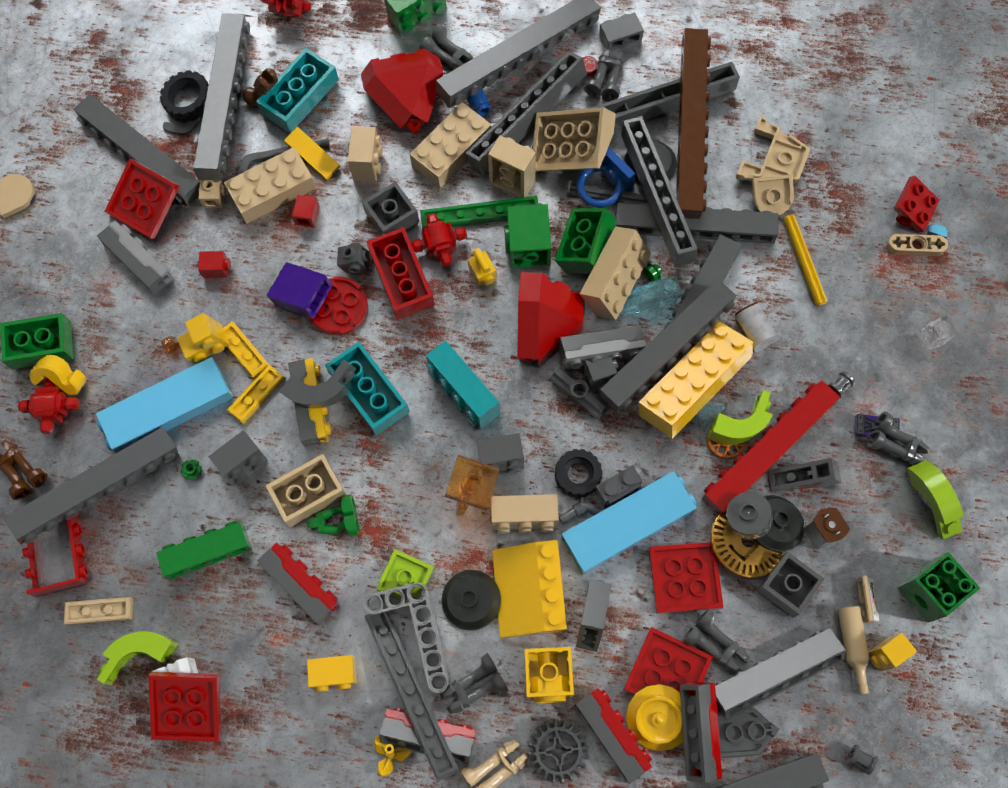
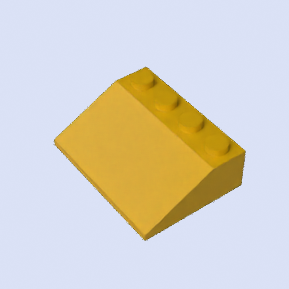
M558 540L533 542L492 550L495 582L501 594V606L498 612L500 638L566 632L567 625Z

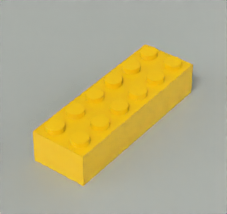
M719 321L638 402L639 416L673 439L752 357L753 342Z

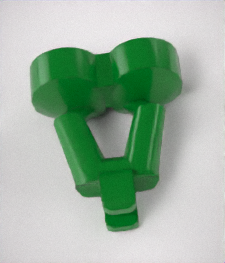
M352 494L342 496L340 506H333L316 513V518L307 520V527L312 531L318 530L320 534L340 535L343 529H345L349 537L360 535L356 505ZM336 514L344 515L343 521L339 526L326 524V519Z

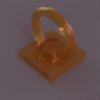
M461 455L457 456L445 497L457 501L455 514L458 517H462L465 514L469 505L484 511L488 510L500 469Z

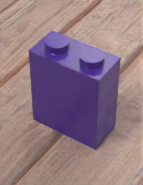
M286 262L274 284L270 287L267 297L278 307L314 319L333 284L325 274Z

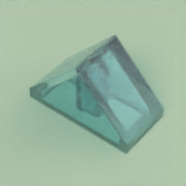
M709 401L692 418V421L701 430H704L719 413L723 414L725 412L727 403Z

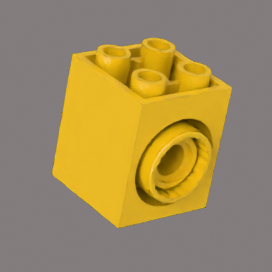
M571 647L524 649L527 700H534V703L565 702L566 698L574 696Z

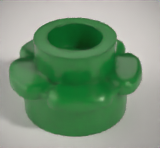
M648 263L643 273L650 282H655L661 279L662 270L657 264Z
M191 459V461L186 460L182 464L181 474L183 477L193 480L200 476L202 467L199 465V461Z

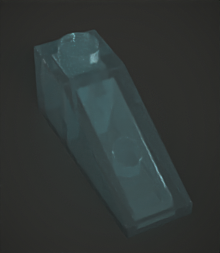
M677 275L658 279L633 289L623 306L620 317L679 303L682 291Z

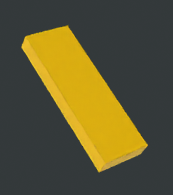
M296 127L284 140L291 148L295 147L298 154L327 181L341 167L299 127Z
M231 321L223 327L230 343L227 347L251 377L255 379L269 364L236 324Z
M269 364L230 405L227 411L244 424L286 378Z

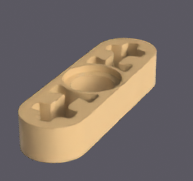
M894 234L888 240L886 247L890 253L895 255L940 256L948 248V241L939 235ZM894 241H897V244H899L900 247H897L896 244H893ZM912 242H920L922 249L914 248ZM937 243V245L941 246V248L937 249V246L934 244Z

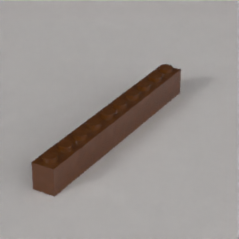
M685 28L681 44L676 199L684 218L700 219L702 212L706 211L707 201L703 200V193H706L707 181H704V175L707 174L708 163L704 162V156L707 157L708 144H705V138H708L709 127L705 126V122L709 118V108H706V102H709L710 91L706 90L710 82V73H707V67L710 66L711 55L707 54L711 47V38H708V29Z

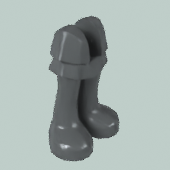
M441 23L434 28L432 38L430 36L425 37L419 49H426L439 57L452 70L463 65L460 60L467 63L474 58L466 49L455 45L447 38V28ZM437 45L452 53L453 57L441 50Z
M605 48L599 56L595 78L589 79L585 83L584 91L587 95L595 99L600 97L605 73L609 72L606 86L602 92V99L604 101H612L619 98L620 89L616 82L618 74L622 70V64H624L623 52L617 51L615 59L609 58L610 49Z
M887 411L881 413L872 425L871 429L875 431L869 433L867 446L872 449H885L912 465L925 461L924 457L915 452L927 454L930 448L915 435H909L895 428L892 425L893 416ZM885 435L903 443V446L890 441Z
M708 609L696 621V626H693L687 632L682 641L687 645L695 644L713 656L717 664L724 667V670L735 674L741 669L730 659L731 656L734 654L744 663H747L750 657L743 646L740 647L737 641L734 642L717 628L713 622L714 613ZM698 628L706 632L725 649L721 651Z
M488 653L481 657V665L475 671L459 680H454L451 685L448 684L447 688L440 693L442 700L451 697L454 693H457L460 699L446 708L450 714L463 711L464 708L470 707V704L494 691L501 694L509 691L500 673H497L484 684L468 693L466 692V688L498 671Z

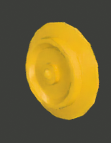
M658 684L646 686L635 693L628 704L626 719L628 729H631L639 740L637 742L645 748L656 751L671 750L682 744L684 739L680 692L673 687Z

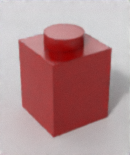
M308 194L304 196L297 195L292 213L295 225L315 228L320 208L316 197Z
M224 251L199 252L198 271L203 278H227L228 270L231 269L230 258H227Z

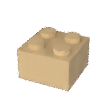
M352 126L348 164L353 181L376 182L377 174L380 175L381 173L379 157L383 156V146L380 145L381 137L377 135L376 127Z

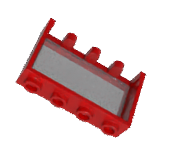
M77 516L61 521L55 529L49 532H42L37 535L36 540L28 543L27 547L22 549L23 556L29 559L30 568L25 569V576L32 580L33 587L27 589L26 594L38 597L43 594L87 584L86 577H88L89 573L83 558L86 552L80 537L83 531L81 524L78 523Z

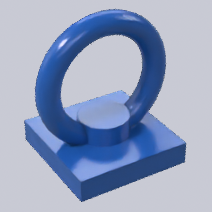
M608 147L600 169H584L580 173L576 183L577 193L581 200L589 206L596 208L611 206L619 200L623 191H634L635 173ZM594 172H604L606 178L613 185H616L615 192L609 198L597 200L591 198L586 193L584 188L585 180Z

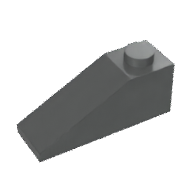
M833 458L768 470L772 492L817 488L842 483L838 462Z

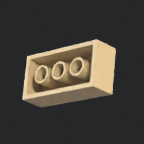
M462 102L410 153L412 167L441 188L468 161L465 153L491 128V124Z
M295 147L224 182L246 224L295 200L297 195L303 196L316 189L313 178Z
M615 226L580 292L581 297L596 316L612 320L617 319L637 279L640 277L644 265L649 260L651 253L635 229Z

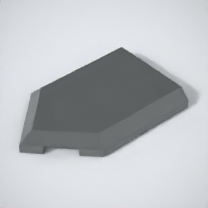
M750 708L728 720H725L720 710L717 711L721 758L761 755L768 743L780 730L755 708Z

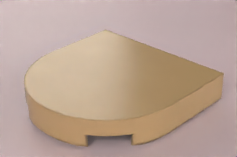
M11 174L0 179V214L3 218L20 212L30 205V201L33 195H35V188L27 177L20 174Z
M793 174L751 179L753 202L759 212L771 211L772 213H778L779 216L790 208L794 200Z

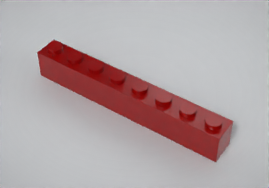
M822 380L817 385L812 383L804 391L806 395L802 399L798 397L790 405L792 409L788 413L784 410L777 417L778 423L774 427L770 424L762 432L764 437L760 441L755 439L747 447L749 451L745 455L741 453L734 459L733 463L735 465L730 470L726 467L718 475L720 480L716 484L711 482L703 490L706 494L702 500L718 515L720 513L724 514L728 504L735 496L746 492L839 400L840 396Z

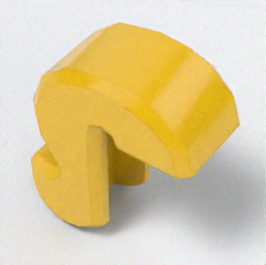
M56 355L42 357L29 374L30 380L34 385H37L43 378L47 377L68 395H77L86 383V377L80 370L76 369L73 372L68 363Z

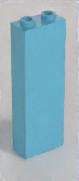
M211 357L97 412L98 421H96L99 430L105 433L106 439H104L107 448L118 453L161 427L168 431L233 399V396L217 363Z
M673 471L562 533L561 539L582 575L694 513L697 508L695 506L697 502L691 493L688 494L685 490V482L680 475L677 476Z

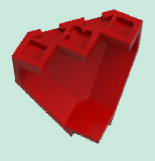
M419 49L417 52L410 54L400 53L390 55V58L371 59L362 71L361 79L364 90L400 128L405 127L416 133L424 122L428 123L437 96L436 80L443 76L444 71L439 57L426 49Z
M521 272L518 296L517 359H523L528 362L538 360L540 367L559 351L560 337L578 335L583 331L585 301L580 295L581 291L576 293L570 291V286L558 280L551 282L548 280V276L543 273Z

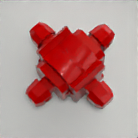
M261 0V2L268 4L269 12L281 16L300 18L302 12H310L311 3L305 0Z
M429 214L426 218L427 225L422 230V239L413 240L411 245L414 252H422L425 249L429 258L433 256L434 259L440 260L442 266H450L452 263L451 255L456 250V240L461 241L467 238V232L462 227L455 228L453 231L450 222L445 224L444 221H439L436 214Z
M48 378L45 379L43 387L35 388V394H31L30 399L22 400L18 403V410L20 412L30 413L35 419L39 420L40 431L43 434H51L54 430V423H63V417H67L68 411L80 408V401L77 398L67 397Z

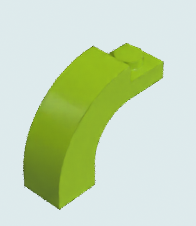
M765 390L759 393L749 418L739 420L719 413L712 421L707 439L725 445H738L756 437L768 425L773 414L767 412L771 405V401H769L771 393Z
M927 460L907 468L911 486L926 498L933 511L938 536L944 540L962 532L960 518L964 517L963 510L953 487L944 474Z
M139 631L124 635L114 641L102 654L109 661L101 666L99 670L100 675L96 680L103 684L112 685L128 660L140 654H148L160 662L167 663L178 643L166 636L149 631Z

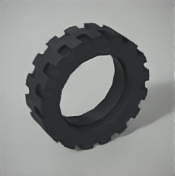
M186 70L184 73L181 71L177 73L178 75H172L168 82L165 81L163 84L164 88L160 90L161 105L170 117L176 121H195L196 118L203 116L209 83L203 75L196 71L194 73L191 70ZM188 86L200 87L199 96L194 103L185 107L174 106V98L181 89Z

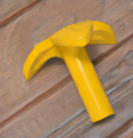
M376 736L374 739V748L377 754L386 757L378 762L377 768L381 777L388 776L393 771V759L403 762L412 753L410 750L398 747L394 749L391 744L380 743L379 736Z

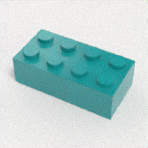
M305 48L278 77V83L266 95H261L256 101L261 114L291 134L338 82L339 78L336 67L308 48Z
M446 340L426 355V366L429 369V375L434 381L439 380L442 384L440 387L447 396L451 394L455 399L453 402L460 411L464 410L467 413V419L474 427L477 425L481 430L500 415L499 401Z
M360 341L325 364L331 376L343 360L356 368L352 380L344 385L350 390L346 397L375 436L410 412L408 404Z

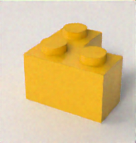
M201 313L185 322L188 332L177 337L185 359L195 364L206 360L212 354L222 352L225 347L230 345L222 324L205 313Z

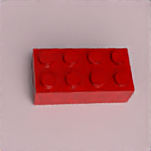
M404 227L366 241L397 320L435 306L433 294Z

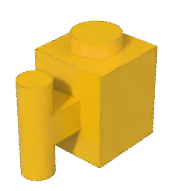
M477 248L472 252L474 256L467 259L468 268L479 287L487 286L497 279V271L486 251L481 252Z

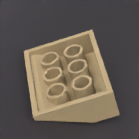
M604 107L536 113L533 151L536 152L535 172L600 169L614 134L616 114Z

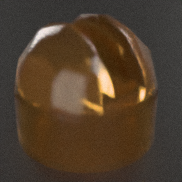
M168 336L161 341L163 347L170 354L179 348V342L174 343L173 341L176 339L174 336Z

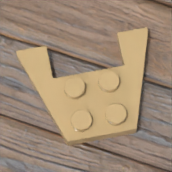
M760 115L754 133L772 139L771 146L762 167L742 160L735 179L751 180L752 178L793 174V183L797 184L810 148L792 135L787 136L780 131V127L776 124L771 125L766 121L767 118Z

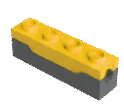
M313 358L288 363L290 377L293 375L311 386L322 384L319 383L318 379L321 376L320 365L316 364ZM294 402L300 441L303 446L329 442L328 435H331V427L329 422L325 420V415H328L327 407L308 408Z

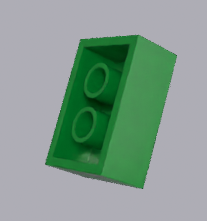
M385 0L388 21L400 36L411 32L413 28L426 23L430 18L441 14L447 9L446 0Z
M607 208L571 209L555 258V262L565 273H591L617 222Z
M63 313L0 323L1 361L12 370L35 366L46 355H56L65 361L74 360L71 321Z

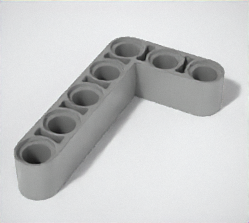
M412 583L366 596L363 601V608L369 614H378L405 606L410 607L428 687L434 693L443 692L449 684V675L427 586L423 583ZM416 586L423 589L421 599H415L412 595V590ZM393 592H398L402 597L398 605L391 602L390 597ZM373 597L377 598L380 602L377 610H372L369 606V601ZM421 608L426 609L429 613L426 621H421L417 617V612ZM424 631H431L433 633L434 640L432 643L423 641L422 635ZM430 653L438 655L439 663L437 665H431L428 662V655ZM435 676L444 678L445 684L443 687L438 688L433 684Z

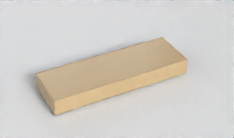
M132 597L65 602L64 625L133 620Z

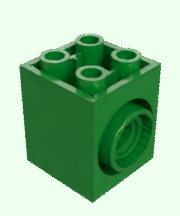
M534 203L525 206L521 204L508 206V225L504 226L506 254H510V267L550 266L551 237L548 204Z
M949 552L929 561L898 587L928 623L948 616L980 589L977 583Z

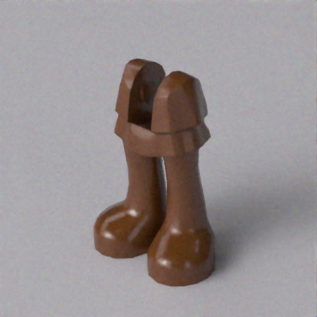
M266 68L262 74L257 76L253 84L254 88L247 87L243 91V99L248 105L258 106L256 101L261 95H266L278 83L276 72L271 68Z
M5 439L1 443L7 452L4 455L0 453V469L12 483L9 489L11 498L13 500L23 499L32 494L33 489L30 485L34 488H39L44 484L48 475L42 468H33L23 456L22 450L18 449V445ZM17 464L27 477L28 483L18 474L13 465Z

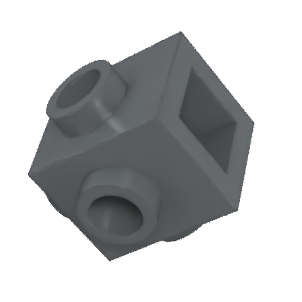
M351 243L347 246L338 247L337 266L347 274L368 270L370 253L360 243Z

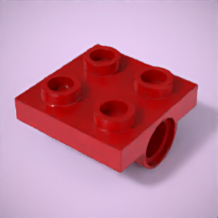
M916 176L908 178L894 210L898 213L896 221L900 225L912 226L920 233L925 232L940 200Z

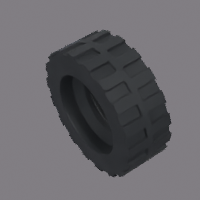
M573 449L572 451L565 452L557 461L555 468V481L558 488L569 497H588L589 494L595 492V487L601 482V463H599L598 458L592 452H587L585 449ZM579 463L587 467L589 477L585 482L577 484L569 479L568 470L573 464Z

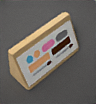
M862 576L857 579V587L863 623H878L879 614L874 580L872 577Z

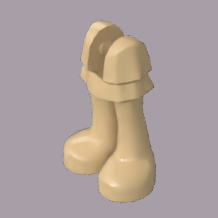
M512 740L504 743L503 747L496 749L497 752L482 764L474 768L465 766L459 772L466 783L472 788L486 774L502 763L504 767L485 782L475 787L496 788L513 774L515 775L519 769L522 770L529 757L525 752L511 763L506 755L512 753L520 745L517 740Z

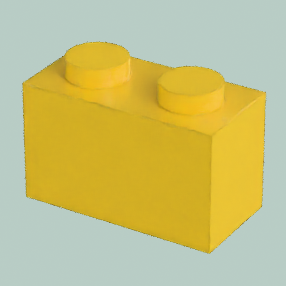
M899 633L886 638L871 649L869 655L871 656V663L877 669L885 671L898 667L917 651L903 633Z
M346 655L307 659L308 687L315 688V692L329 691V687L337 686L338 690L351 689V685L357 684L355 656Z

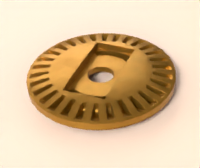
M726 512L724 514L720 513L712 524L710 541L712 550L722 566L731 573L743 578L755 579L770 574L784 552H774L764 548L753 536H750L753 540L752 547L744 546L741 542V538L744 535L735 532L731 528Z

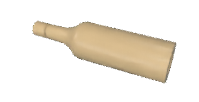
M856 606L837 609L843 644L846 649V661L855 671L859 694H869L866 667L870 657L861 608Z

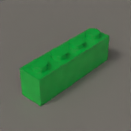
M232 521L225 524L224 528L207 530L202 536L187 537L183 540V543L177 545L168 544L162 547V550L156 552L163 577L171 580L252 550L245 525L241 522Z

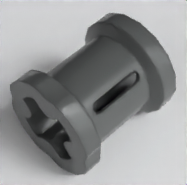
M841 371L839 377L833 383H829L828 386L841 399L843 393L849 387L855 385V380L847 372Z
M854 745L847 756L846 763L849 765L854 764L863 769L864 773L870 775L875 769L878 757L875 755L871 756L860 750L858 745Z

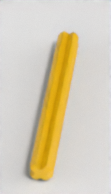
M787 215L784 218V223L815 305H824L827 302V298L795 215Z

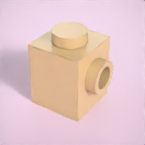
M200 180L199 201L203 208H223L224 197L227 196V188L223 182Z

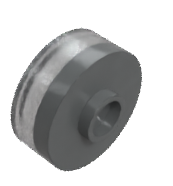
M744 492L735 496L728 504L726 511L727 520L733 532L739 537L757 539L764 536L772 527L773 513L769 502L762 495L755 492Z

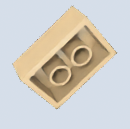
M500 135L488 154L490 184L516 197H526L535 183L536 152L528 146L516 143L509 137L505 138Z
M324 454L265 485L284 522L289 527L298 524L346 495Z
M557 494L491 496L493 531H497V534H508L510 530H519V533H531L532 530H540L542 533L553 532V529L558 527Z

